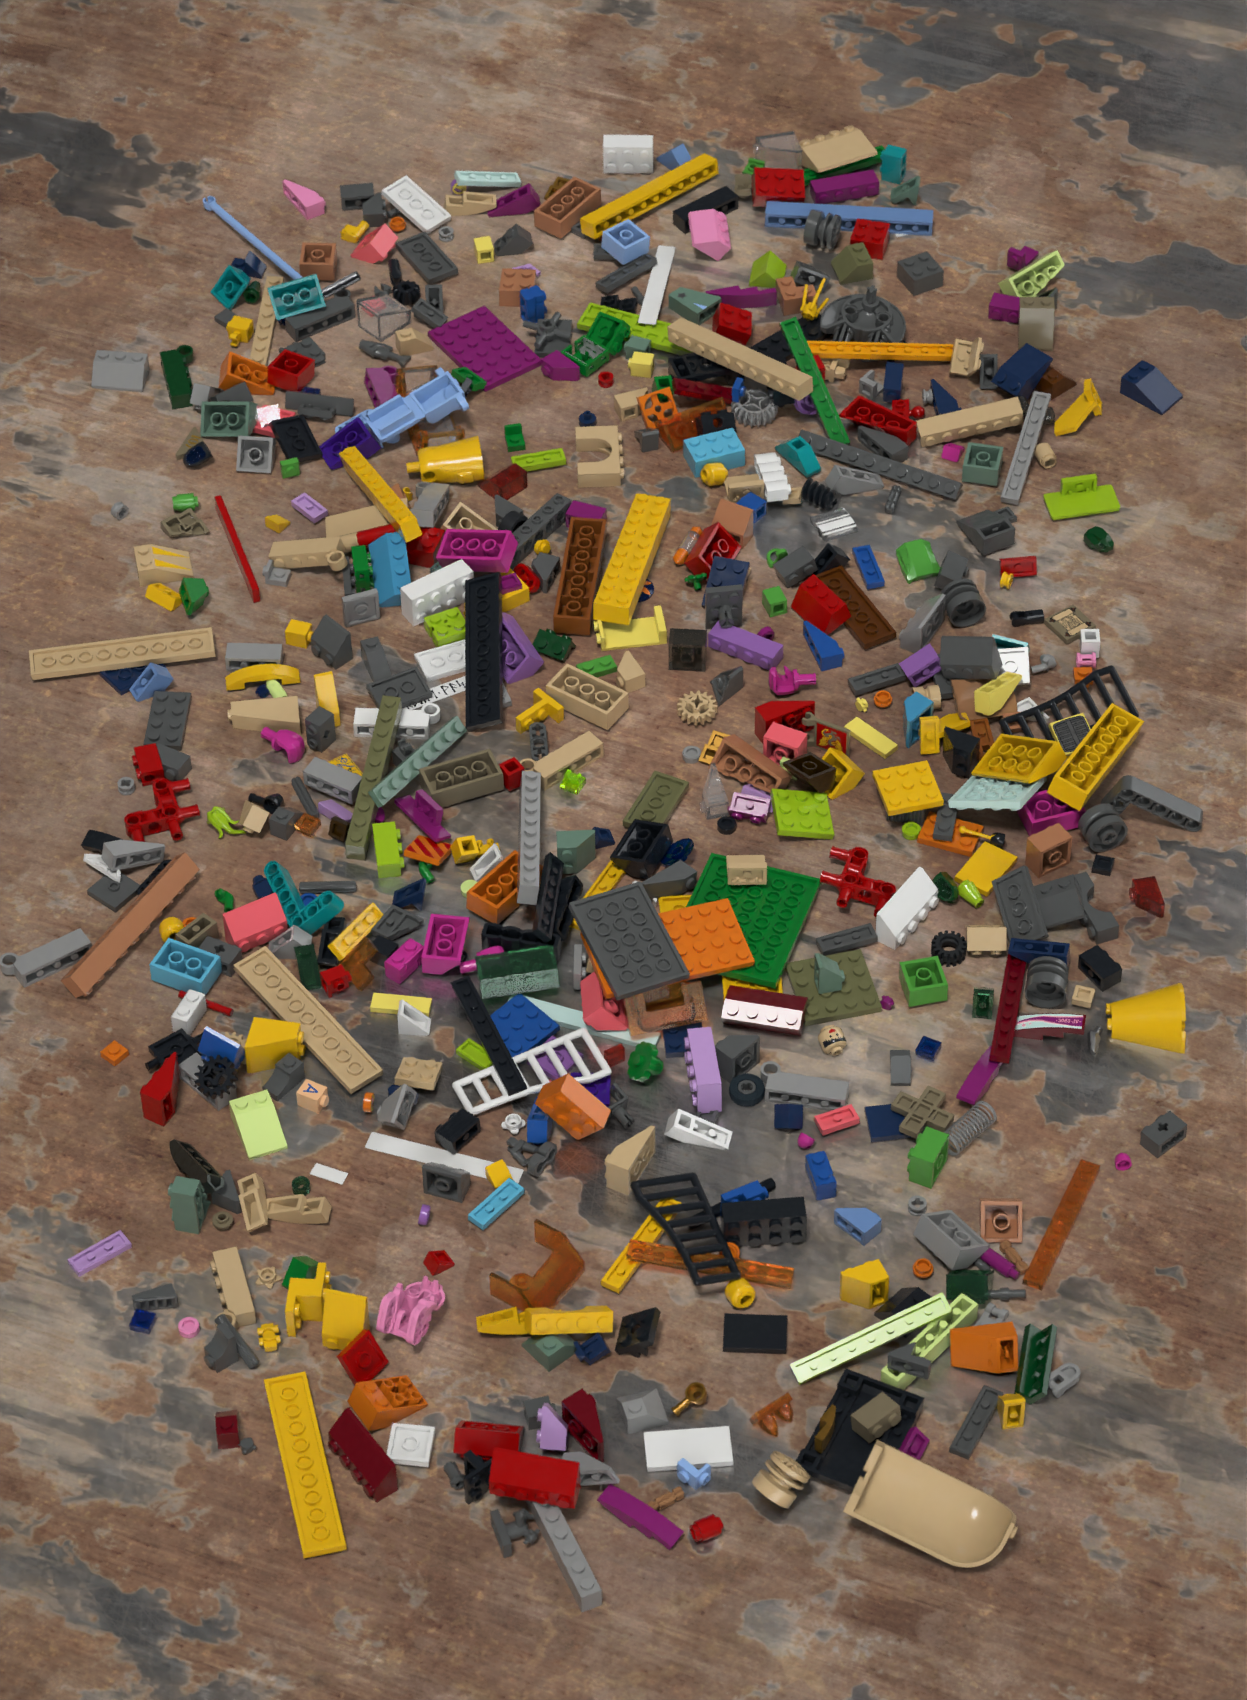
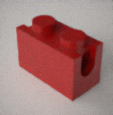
M156 743L134 747L135 755L131 756L134 767L137 766L135 769L137 780L141 779L142 786L152 785L155 779L164 778L163 766Z

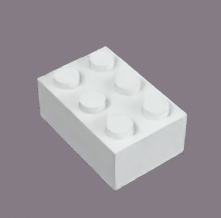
M604 135L603 173L653 174V135Z

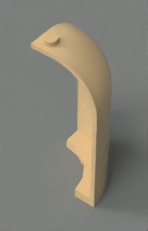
M879 1440L876 1441L864 1466L863 1471L866 1472L864 1478L859 1477L843 1511L946 1563L958 1567H976L991 1561L1001 1552L1008 1538L1013 1539L1018 1527L1014 1526L1016 1515L994 1497Z

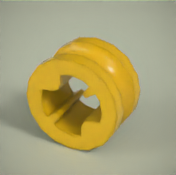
M1003 572L1000 587L1003 588L1005 586L1006 589H1010L1014 575L1012 573L1008 575L1007 572Z

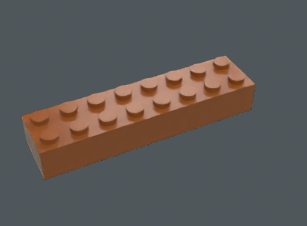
M571 517L553 615V627L556 633L590 635L593 620V602L598 591L607 537V519Z

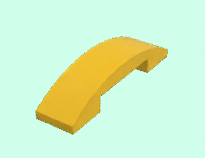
M282 664L252 665L234 671L225 677L227 691L245 689L246 682L281 679L282 685L300 683L299 669Z

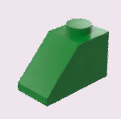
M183 578L179 594L187 615L193 614L203 605L205 598L208 597L209 588L206 586L204 579Z

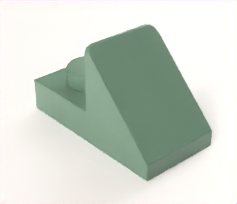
M918 175L891 189L890 200L892 203L896 204L908 197L916 205L920 187V176Z

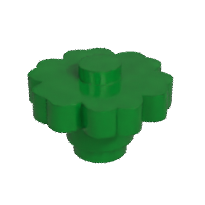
M644 1041L636 1045L635 1051L630 1054L628 1066L630 1067L627 1073L630 1079L644 1082L650 1076H657L662 1072L664 1064L657 1057L658 1049L656 1045Z

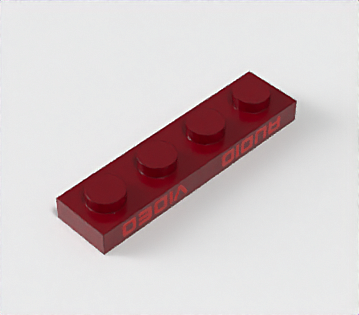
M674 378L672 381L675 395L725 404L732 403V388Z

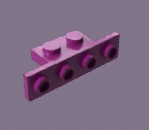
M423 789L416 791L415 799L410 795L395 798L394 803L434 842L451 838V834L441 826L443 808Z

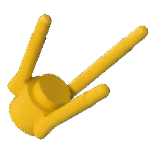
M826 278L822 279L813 301L807 304L808 285L805 284L802 306L799 311L808 320L817 318L820 311L829 301V298H826L817 309L816 302Z

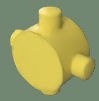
M856 698V708L859 711L866 712V708H868L867 701L864 698Z

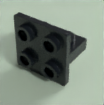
M471 1450L464 1454L465 1502L468 1505L473 1501L479 1500L483 1494L489 1491L492 1458L484 1463V1460L479 1455L476 1456Z

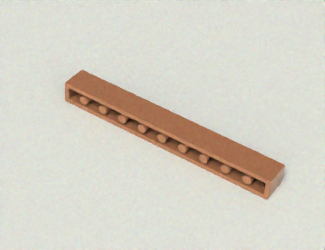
M186 852L175 856L60 980L75 998L82 995L85 997L93 991L92 986L104 979V973L116 966L117 963L115 961L127 954V948L134 945L140 939L138 936L141 933H145L151 927L150 923L162 915L161 911L164 908H168L174 902L172 899L185 890L184 886L196 878L195 874L200 869Z

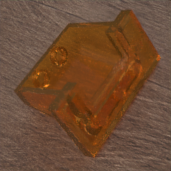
M701 981L674 983L623 999L630 1036L708 1020Z

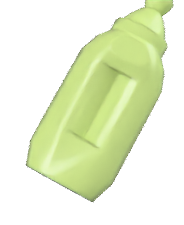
M266 681L267 690L273 698L288 697L278 681Z

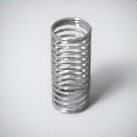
M978 1101L944 1132L949 1134V1139L956 1146L954 1148L949 1143L950 1147L957 1151L953 1152L948 1148L949 1155L957 1156L960 1151L965 1149L966 1146L997 1120L996 1112L990 1104L985 1101ZM978 1104H982V1105L986 1106V1107L992 1112V1114H993V1116H994V1120L992 1119V1116L990 1115V1113H989L985 1108H983L982 1106H979ZM979 1107L988 1113L991 1120L988 1119L983 1111L979 1110Z

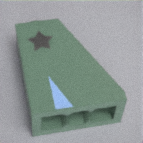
M683 287L669 294V308L697 325H701L713 317L720 302L722 303V298L719 296Z

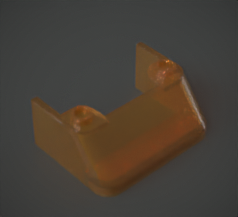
M538 1219L534 1221L535 1242L553 1251V1253L534 1276L531 1277L525 1273H518L508 1281L493 1272L489 1274L490 1295L512 1307H517L522 1312H525V1308L546 1307L554 1309L585 1271L583 1258L567 1236Z

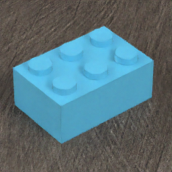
M733 428L683 440V456L695 478L701 477V470L707 463H722L727 470L745 466V449Z
M171 938L167 939L149 964L151 980L185 992L191 989L205 995L222 972L219 955Z

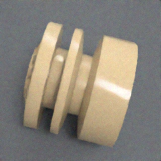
M773 1451L770 1455L771 1460L768 1459L765 1462L766 1467L771 1472L760 1469L752 1483L768 1499L784 1508H789L797 1497L792 1487L802 1490L804 1487L803 1483L808 1482L810 1475L791 1457L778 1451Z

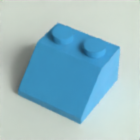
M918 692L908 696L903 704V731L907 748H910L919 740V717L933 716L934 702Z

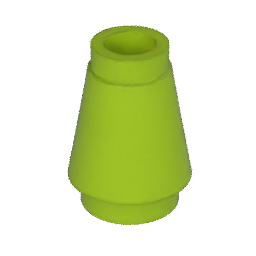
M965 880L958 886L959 896L975 908L983 905L984 899L973 882Z

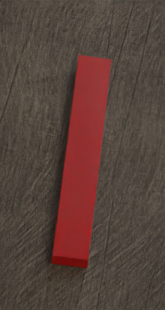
M214 496L216 512L253 603L260 602L258 584L222 496Z

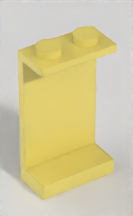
M661 605L654 606V617L631 619L629 625L611 622L602 623L601 620L593 621L594 632H598L596 633V642L600 644L601 651L667 644V630Z

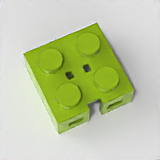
M458 607L423 618L424 629L429 637H432L436 647L465 639V619Z

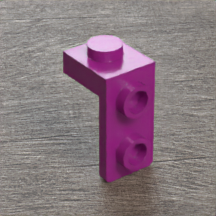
M1024 246L1021 250L1011 247L1008 250L1007 266L1019 271L1029 265L1039 255V252L1027 246Z

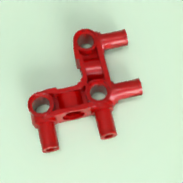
M157 778L152 783L154 802L157 807L147 811L141 810L129 813L124 818L126 834L133 841L145 842L143 836L170 830L174 841L181 840L183 833L180 825L184 819L200 816L197 804L181 808L178 806L175 798V793L191 790L188 778L173 782L166 778Z
M832 846L829 858L845 862V867L840 875L823 870L820 883L836 887L839 891L836 904L839 907L845 908L850 898L875 905L874 916L876 917L877 913L896 893L895 885L882 880L864 877L869 854L865 848L855 847L845 850Z

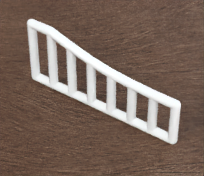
M583 1027L512 1057L516 1066L518 1063L528 1060L542 1084L529 1086L517 1066L527 1089L508 1096L494 1067L490 1066L453 1082L452 1087L465 1110L473 1115L524 1096L539 1093L542 1086L550 1081L535 1056L546 1052L561 1077L567 1074V1071L553 1048L563 1044L583 1075L582 1077L574 1078L580 1084L592 1083L609 1076L612 1070L588 1030ZM582 1037L602 1070L591 1074L571 1041ZM491 1075L503 1096L491 1099L480 1079ZM471 1083L474 1084L484 1102L475 1107L472 1106L462 1087Z

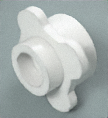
M509 1114L501 1126L503 1129L509 1130L511 1134H517L519 1129L526 1125V1122L523 1119L521 1120L518 1114Z

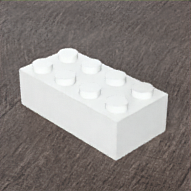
M460 559L401 587L402 615L414 627L423 623L424 617L464 603L465 580L474 578L473 570Z

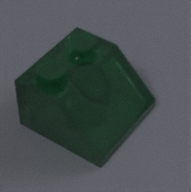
M951 1270L946 1274V1300H952L953 1302L963 1293L976 1303L985 1304L991 1298L994 1270Z

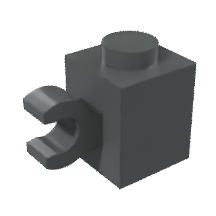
M405 738L398 740V747L392 750L393 764L396 767L415 751L410 743H406Z

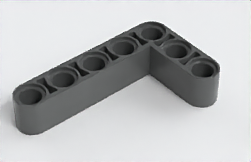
M1131 775L1123 776L1101 800V804L1109 803L1113 805L1119 815L1131 803L1188 831L1197 832L1202 828L1203 810Z

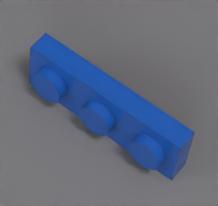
M870 545L852 548V554L866 588L883 587L885 581Z

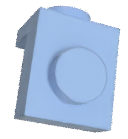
M682 1458L677 1462V1476L683 1483H687L697 1490L701 1485L704 1486L709 1482L711 1466L707 1463L698 1470Z

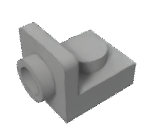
M269 559L267 566L263 567L262 574L265 576L266 584L287 587L291 577V570L276 568L273 565V560Z

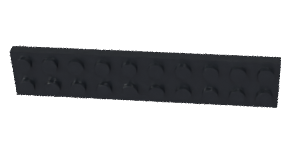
M499 572L465 580L466 729L468 732L503 723L502 576Z

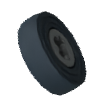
M740 1074L730 1082L729 1095L731 1100L737 1105L744 1107L755 1106L764 1098V1083L756 1075Z

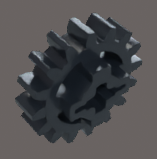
M211 1055L209 1057L210 1061L207 1062L203 1059L204 1065L197 1066L200 1072L194 1074L198 1078L194 1082L199 1086L197 1089L201 1093L203 1092V1095L206 1097L210 1096L212 1099H216L218 1095L222 1099L223 1093L230 1094V1087L235 1089L233 1082L238 1081V1078L234 1075L238 1073V1070L234 1068L236 1065L227 1057L223 1058L217 1055L215 1059ZM207 1085L213 1086L214 1089L208 1088Z

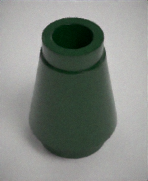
M253 281L243 292L244 299L248 303L257 302L260 298L261 284L258 281Z

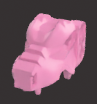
M424 1276L422 1282H415L406 1286L405 1290H403V1284L398 1283L393 1287L392 1292L386 1294L381 1301L376 1330L384 1334L391 1333L406 1339L407 1343L417 1345L428 1331L432 1311L439 1310L445 1301L442 1285L438 1284V1280L431 1282L428 1280V1276Z

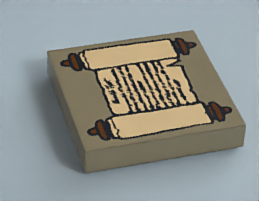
M1074 605L1044 619V624L1065 644L1079 639L1081 629H1096V625Z

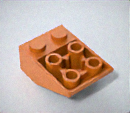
M1013 1322L950 1329L951 1366L991 1373L1018 1371V1337Z
M407 1375L358 1382L355 1384L347 1401L368 1431L387 1428L392 1423H396L428 1406L426 1400Z

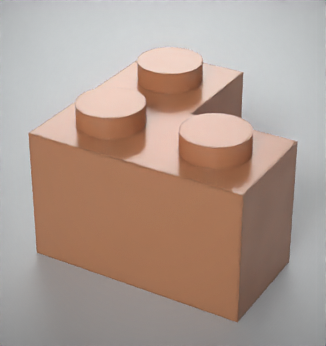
M792 276L776 279L777 300L784 316L802 313L799 310L802 306L805 285L796 287ZM813 284L808 285L806 304L812 302L815 297L816 291Z

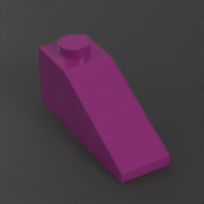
M528 183L496 200V208L487 211L489 217L527 214L540 206V198L534 188Z

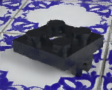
M654 1307L624 1316L615 1351L619 1355L630 1353L637 1358H640L641 1353L645 1356L648 1355L647 1347L653 1346L661 1311ZM636 1325L640 1326L638 1329H636L634 1334L631 1333L632 1329Z

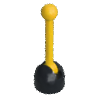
M965 826L959 828L960 833H968L989 839L992 845L1000 849L1004 844L1005 834L996 832L989 836L968 830Z

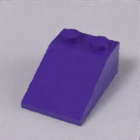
M359 416L319 446L323 453L322 457L331 470L343 467L339 453L348 447L355 446L365 459H368L382 448Z

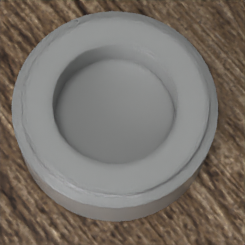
M687 746L683 749L682 758L686 763L695 764L699 762L701 750L698 747Z

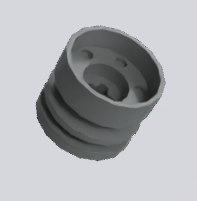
M812 209L807 217L804 228V243L817 246L820 241L822 248L827 247L833 250L841 232V216L836 214L833 216V214L828 213L825 218L824 212Z
M966 578L954 580L941 591V594L946 595L945 610L954 626L960 628L975 625L984 617L986 606L976 584L972 580Z
M1051 956L1038 957L1029 963L1025 987V997L1029 1003L1044 1009L1056 1008L1064 1003L1069 968L1066 963Z

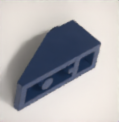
M935 379L930 380L935 416L962 410L961 407H958L957 400Z
M1011 938L1008 954L1027 963L1038 957L1051 956L1062 960L1069 968L1070 943Z

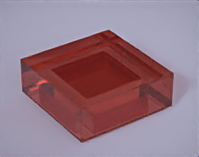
M622 1044L604 1051V1058L609 1067L625 1061V1048Z

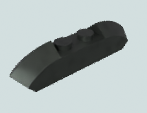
M175 1139L170 1141V1152L180 1172L182 1171L187 1174L189 1178L200 1180L204 1187V1192L202 1193H213L224 1186V1178L191 1144Z

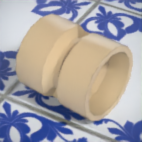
M929 685L926 689L923 686L911 688V695L918 692L934 702L933 709L941 708L939 685Z

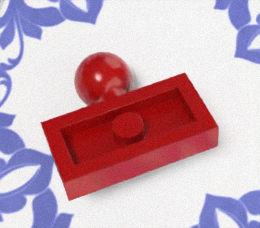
M910 399L892 400V411L909 419L913 417L916 420H920L925 416V410L921 406H915L910 410Z

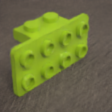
M1096 473L1061 478L1060 492L1046 493L1043 497L1052 520L1120 510V504L1113 486H1097Z

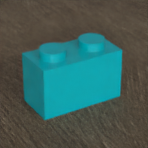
M888 144L880 156L882 160L880 173H882L881 180L900 185L906 176L907 149Z

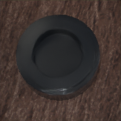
M729 816L721 817L717 821V830L724 835L734 833L736 830L735 819Z

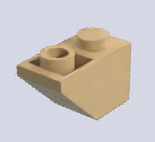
M647 387L614 395V409L621 422L638 418L641 411L637 397L648 394Z

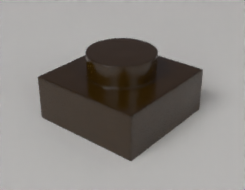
M334 816L331 818L328 835L345 842L350 823Z

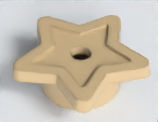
M266 1267L262 1270H257L259 1278L255 1284L257 1286L265 1285L271 1290L273 1284L281 1281L282 1277L276 1274L275 1267Z

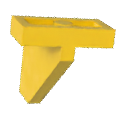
M1091 378L1084 380V392L1055 421L1054 433L1056 436L1077 431L1091 411H1093L1095 416L1102 415V401Z
M957 713L948 714L940 719L938 716L919 717L920 754L939 753V738L944 737L945 727L958 731L970 727V720L967 714L961 713L967 720L960 719Z

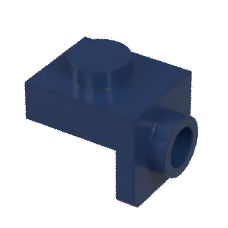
M599 1332L583 1344H580L577 1340L574 1342L577 1349L574 1351L581 1362L585 1360L589 1365H592L611 1351Z

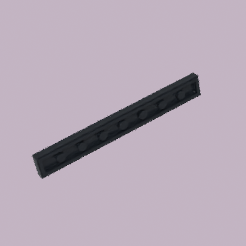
M470 976L452 981L451 987L508 1096L526 1090V1083Z

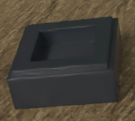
M1096 854L1091 873L1110 876L1115 858Z

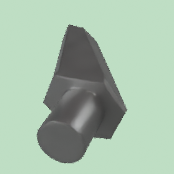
M1096 1026L1094 1030H1090L1087 1033L1089 1051L1094 1056L1101 1039L1100 1034L1103 1031L1100 1026Z

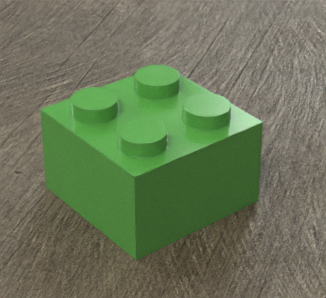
M938 956L900 962L899 980L909 1007L947 1000L948 983Z
M927 1126L923 1133H919L916 1139V1146L914 1148L911 1147L908 1153V1159H910L907 1167L909 1181L932 1189L948 1159L949 1134Z

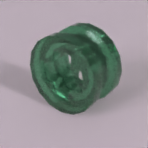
M304 1176L293 1179V1194H304V1196H307L311 1190L309 1179Z

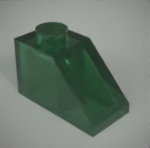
M314 944L294 947L300 983L307 990L320 989L321 981Z
M974 987L972 1018L992 1019L994 988Z

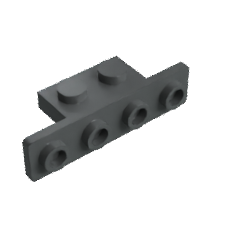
M286 391L285 408L297 409L298 415L303 414L304 418H313L314 416L320 417L321 420H330L335 414L352 416L354 412V399Z

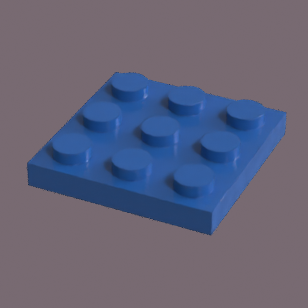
M520 992L490 1015L511 1057L542 1045L552 1035L560 1031L559 1024Z

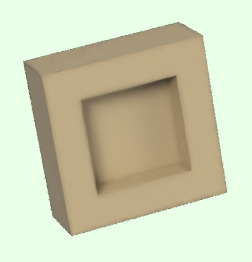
M802 487L791 488L788 500H782L783 505L800 504L802 500Z
M1076 985L1071 1004L1091 1008L1095 989Z

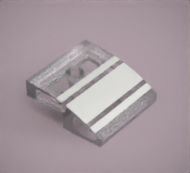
M844 508L810 517L811 524L818 529V534L824 541L858 532L855 522Z

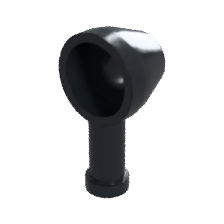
M250 793L248 797L249 802L263 805V808L270 814H273L284 802L283 797L278 793L268 795L265 798L255 793Z

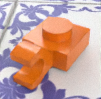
M1073 667L1074 684L1076 685L1092 672V667ZM1093 681L1086 685L1087 690L1089 685H1093Z

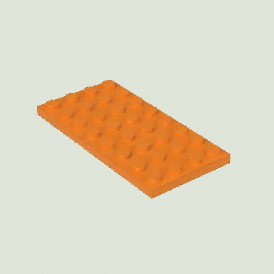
M728 898L658 913L690 973L688 979L675 983L754 966L755 960ZM581 932L580 936L605 998L615 997Z

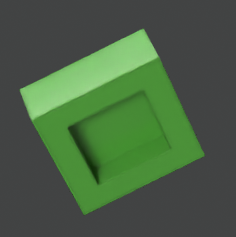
M297 457L280 461L283 479L300 475Z

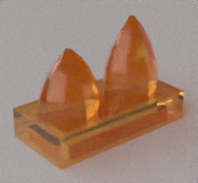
M789 1393L784 1394L754 1413L749 1421L753 1426L758 1424L766 1433L777 1437L778 1425L773 1414L786 1422H792L793 1410L790 1402L793 1400Z

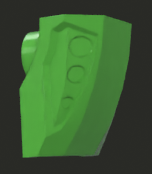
M918 539L905 542L896 549V557L901 572L908 584H911L913 581L938 576L940 566L933 554L929 541Z

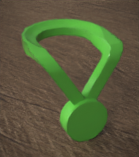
M778 548L770 550L766 557L769 567H773V564L788 555L787 550ZM773 553H776V557H777V558H776V560L773 562V561L771 560L770 556H771Z

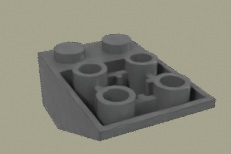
M985 510L956 521L983 556L1014 545L1015 527L1006 517L990 510Z

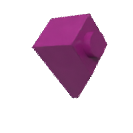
M558 350L541 359L542 373L553 381L580 380V366Z

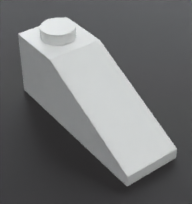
M677 1109L668 1118L664 1135L683 1143L728 1150L732 1131Z

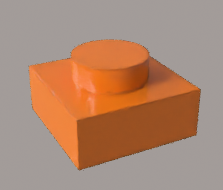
M114 1040L100 1051L103 1059L116 1066L129 1056V1051Z

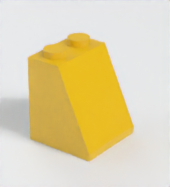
M254 1017L244 1047L247 1073L275 1069V1064L288 1053L300 1060L301 1056L305 1054V1045L303 1044L304 1032L301 1031V1023Z

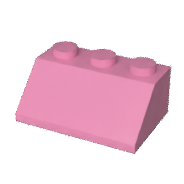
M715 209L689 212L688 218L692 246L719 261L731 249L726 215Z

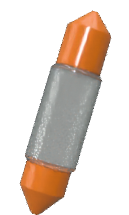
M692 527L686 534L673 556L675 564H684L702 533L701 527Z

